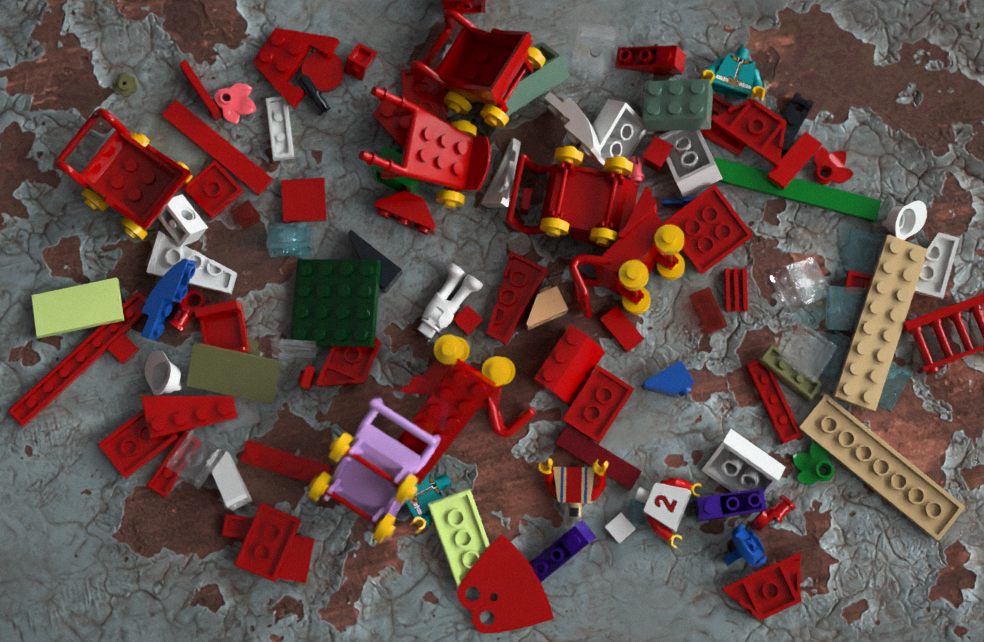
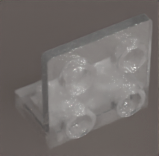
M814 257L786 265L769 276L788 315L810 303L832 295L829 285Z

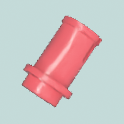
M635 156L629 157L628 161L633 163V168L628 179L636 181V185L642 184L645 176L642 174V157L637 156V160H635Z

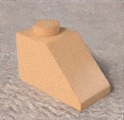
M547 286L539 290L540 294H537L526 323L527 331L567 314L568 308L557 286L553 288Z

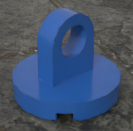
M739 525L732 531V539L737 549L722 559L728 566L743 557L751 566L755 568L760 567L767 559L762 554L764 547L756 534L750 529L745 530L746 526Z

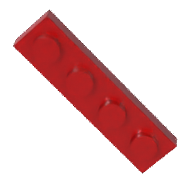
M248 440L240 459L242 463L306 483H311L315 476L319 477L323 472L330 474L332 468L329 465Z

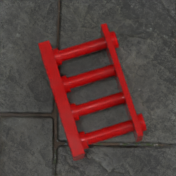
M984 294L904 322L901 333L909 332L910 335H913L925 364L924 367L917 370L918 374L926 372L927 376L939 371L938 367L984 351V345L976 348L973 347L961 319L963 312L969 310L970 314L973 313L984 339V316L981 312V309H983L982 305L984 304ZM949 318L950 321L953 320L965 352L953 355L941 326L943 319ZM927 325L933 328L945 356V359L935 363L921 333L923 331L922 327Z

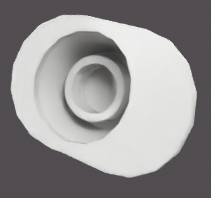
M917 200L906 206H896L889 211L882 225L887 227V230L897 238L905 240L923 227L927 217L926 205Z
M153 351L145 364V377L153 394L160 395L162 393H172L174 390H181L180 369L168 360L163 351Z

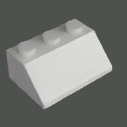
M608 99L592 125L598 138L601 157L597 160L592 154L587 156L580 147L578 151L584 154L583 159L588 164L607 172L603 168L605 159L622 156L628 160L647 129L641 117L626 102Z
M730 429L701 471L732 493L763 488L764 497H766L779 481L786 467Z

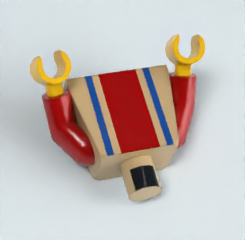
M548 459L549 466H544L542 460H540L539 470L543 473L545 484L552 497L558 500L560 504H569L568 517H581L582 504L592 505L593 501L598 499L605 488L607 461L604 462L603 467L598 465V459H596L593 467H553L552 470V459Z

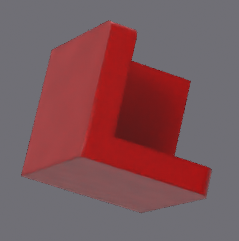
M655 135L642 156V164L660 173L673 149V145Z

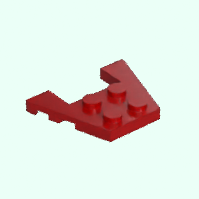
M275 28L252 62L289 105L296 109L305 92L290 84V79L311 49L330 58L340 42L335 37Z

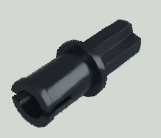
M307 74L297 80L308 97L307 101H311L319 115L331 109L320 94L321 90L316 88Z

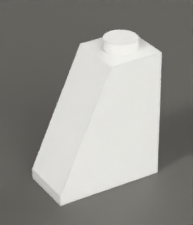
M219 451L211 455L212 459L208 460L207 463L227 508L234 511L252 502L253 500L230 453Z

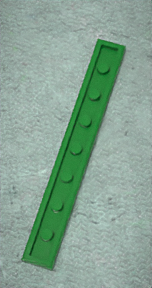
M714 158L723 178L717 182L871 222L877 221L881 200L796 178L782 190L766 178L769 171Z

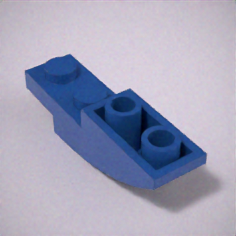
M182 259L167 271L156 284L142 309V313L149 316L141 336L147 339L158 340L163 334L165 320L172 311V302L181 303L182 299L187 295L188 283L195 274L196 261Z

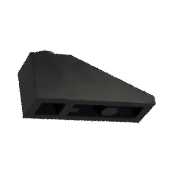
M350 230L348 235L359 260L381 261L379 292L382 290L384 293H387L402 275V269Z

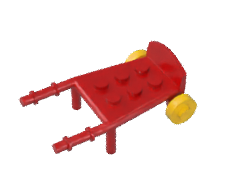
M374 86L371 89V95L378 97L379 101H387L396 106L397 109L393 110L394 117L411 115L401 166L395 164L391 159L385 160L376 156L374 152L361 151L358 156L359 159L366 161L367 165H376L383 168L384 171L381 172L383 180L408 177L442 185L446 190L437 192L436 202L449 209L462 207L465 196L458 192L480 190L486 178L491 157L489 138L486 136L476 137L477 127L470 124L469 121L458 120L449 124L421 106L405 100V97L402 95L398 97L389 93L386 88L380 89Z

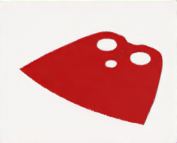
M503 534L481 555L464 577L457 591L458 600L464 608H468L471 611L472 623L481 633L505 632L554 619L548 598L539 578L522 553ZM470 587H476L480 592L479 598L475 601H470L466 598V590ZM491 594H497L498 599L496 601H492L490 599ZM484 611H491L494 614V621L489 625L483 624L480 620V615Z

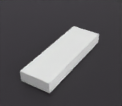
M282 96L265 98L273 161L295 159L288 102Z

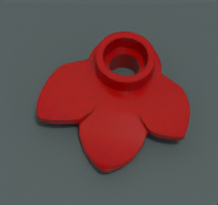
M821 147L815 153L814 162L816 167L813 171V176L818 183L829 184L832 181L841 184L853 176L854 172L844 167L846 162L845 151H836L829 154L824 147ZM820 172H826L827 177H822L820 175Z

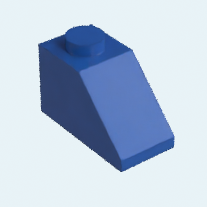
M679 361L643 382L642 388L675 397L678 394L680 397H683L692 391L690 387L695 382L682 361Z

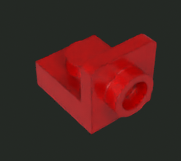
M358 43L347 57L344 72L353 78L363 81L367 69L376 59L377 52Z

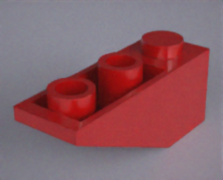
M677 45L618 47L615 67L617 69L659 75H683L686 55Z

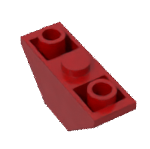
M404 190L375 202L374 208L379 216L386 219L392 217L402 226L409 227L411 225L416 227L417 231L422 234L429 235L431 233L435 235L436 226L424 198Z

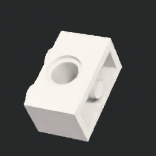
M183 194L173 197L158 216V219L180 247L199 240L208 228Z

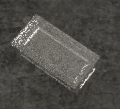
M272 338V357L314 361L317 358L316 341Z

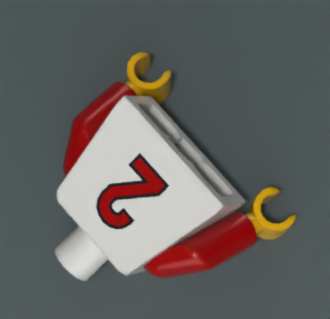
M678 477L664 479L660 483H655L651 492L639 487L635 496V500L646 504L643 512L646 515V522L654 533L666 540L667 544L674 548H677L673 544L674 538L682 540V537L675 533L690 496H700V494L695 493L694 488H702L700 483L691 484V482Z

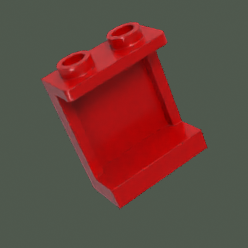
M232 300L194 309L195 317L200 321L203 344L251 354L241 302Z

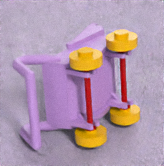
M375 398L369 401L370 410L360 422L355 433V439L353 440V437L346 432L340 438L336 437L330 446L332 451L329 458L335 462H339L340 459L341 461L333 476L323 472L319 477L315 476L309 485L311 490L308 497L317 501L323 495L325 496L323 499L326 501L332 497L369 521L370 524L367 528L370 530L376 529L372 538L381 543L385 537L389 539L396 527L393 524L402 504L407 498L411 500L418 490L415 487L418 478L414 477L413 474H416L425 466L439 445L441 438L437 434L431 436L384 406L381 398ZM378 412L426 442L428 445L421 455L416 454L371 425Z

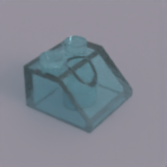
M278 223L274 224V227H268L266 248L270 256H314V230L312 225L296 223L295 226H287L286 224Z

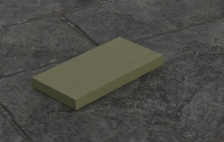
M195 342L193 344L186 386L273 404L282 361Z

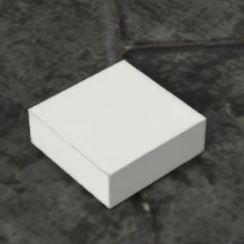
M622 513L604 527L618 544L635 530V527Z

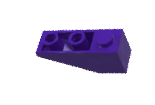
M763 488L700 497L693 500L697 522L767 510Z
M582 520L529 564L540 582H542L593 541L596 536Z

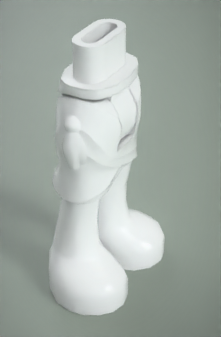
M449 262L446 267L448 278L439 292L435 293L425 308L420 319L422 323L417 328L418 331L432 339L436 332L439 333L441 329L447 327L452 322L455 312L460 308V304L471 292L479 291L483 286L479 280L467 274L451 301L446 300L466 275L460 267L452 262Z

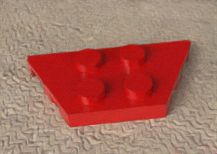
M750 98L743 101L740 105L728 108L726 112L711 117V123L778 168L781 161L787 121L755 99L751 100Z
M375 336L374 348L331 347L315 385L327 387L364 384L382 345Z
M799 552L721 589L752 616L761 621L801 602V554Z

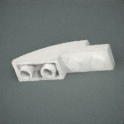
M549 92L544 97L549 104L547 108L554 116L557 114L561 116L560 120L565 124L564 127L569 133L567 135L569 140L575 145L579 143L581 150L587 156L592 154L598 160L601 157L598 138L582 110L570 97L562 102Z

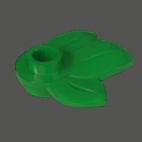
M814 441L810 445L809 453H797L792 457L794 465L801 471L797 476V480L802 484L812 485L817 481L825 482L834 475V466L828 461V452ZM820 467H824L826 469L825 475L819 472Z

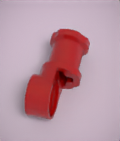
M196 290L187 292L185 298L177 306L178 310L172 320H168L167 323L184 333L185 326L190 318L195 316L194 309L204 307V296ZM193 295L200 297V303L195 307L189 305V299Z
M782 494L779 497L780 500L772 508L768 507L766 511L759 513L752 520L751 524L758 531L763 529L772 519L781 524L783 522L782 519L791 510L794 511L796 509L795 505Z

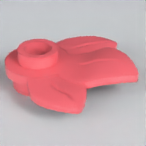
M237 83L230 89L222 88L217 91L215 103L222 109L223 117L228 122L237 124L240 115H249L256 111L254 102L248 97L252 91V87L249 85ZM227 95L230 100L224 101L222 96Z

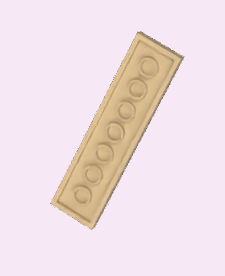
M889 234L885 236L832 397L871 412L876 411L928 249Z
M827 394L822 397L798 427L801 432L826 450L828 454L936 542L943 537L965 509L964 505Z

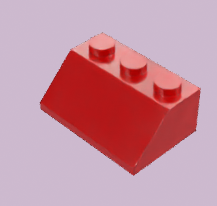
M570 324L535 376L533 383L570 406L605 351L588 335Z

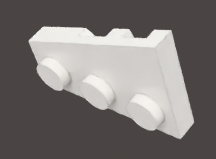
M943 233L936 235L927 248L928 251L914 293L943 300L960 238Z

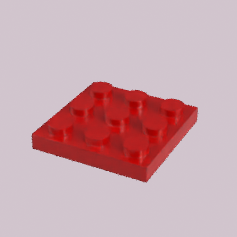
M715 184L663 222V225H675L682 230L684 234L682 251L700 275L704 274L754 236Z

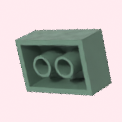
M710 80L645 81L642 120L647 131L711 129L713 89Z

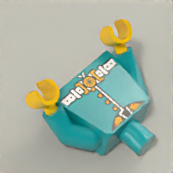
M738 47L735 55L727 54L725 58L717 59L703 72L700 78L709 79L712 89L717 92L742 100L749 98L754 100V97H759L761 101L764 99L765 89L763 88L760 73L755 68V62L747 59L750 50L745 47Z
M429 472L420 485H415L418 490L411 500L407 498L405 501L415 518L410 523V526L412 524L419 526V529L415 532L417 534L433 522L427 504L444 498L441 490L452 485L446 473L434 479L432 473Z

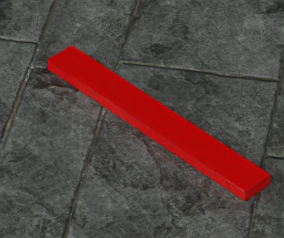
M137 291L122 305L124 321L100 325L8 410V413L24 428L96 362L123 333L126 334L147 315L142 313L147 299Z

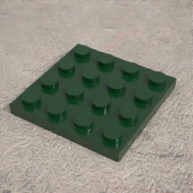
M297 259L290 345L300 347L374 348L381 261Z

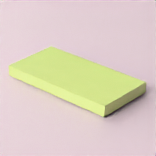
M117 277L31 295L36 336L38 338L124 321L120 286Z
M470 488L427 504L457 588H459L462 580L490 546Z

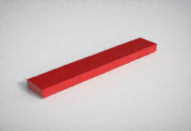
M176 99L162 114L164 119L258 196L272 183L273 178Z

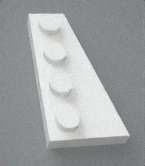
M158 231L146 271L148 274L163 277L175 264L185 258L196 261L195 274L188 284L232 295L237 278L236 272L185 245L180 247L174 239Z

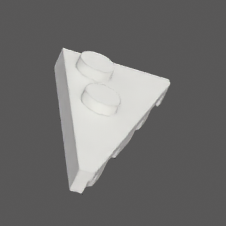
M515 138L511 139L481 202L487 208L508 207L521 145V142Z

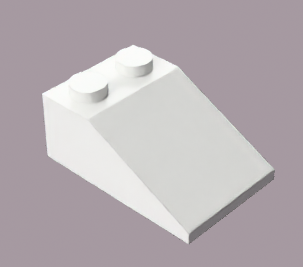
M671 130L658 136L673 145V149L666 161L683 197L723 179L700 130Z

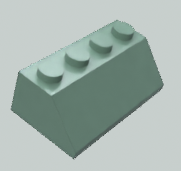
M543 42L535 46V48L545 57L546 62L541 69H534L532 73H529L528 70L525 72L505 104L508 108L505 114L508 117L519 108L527 106L536 97L544 95L553 86L561 84L564 79L570 76L561 55Z

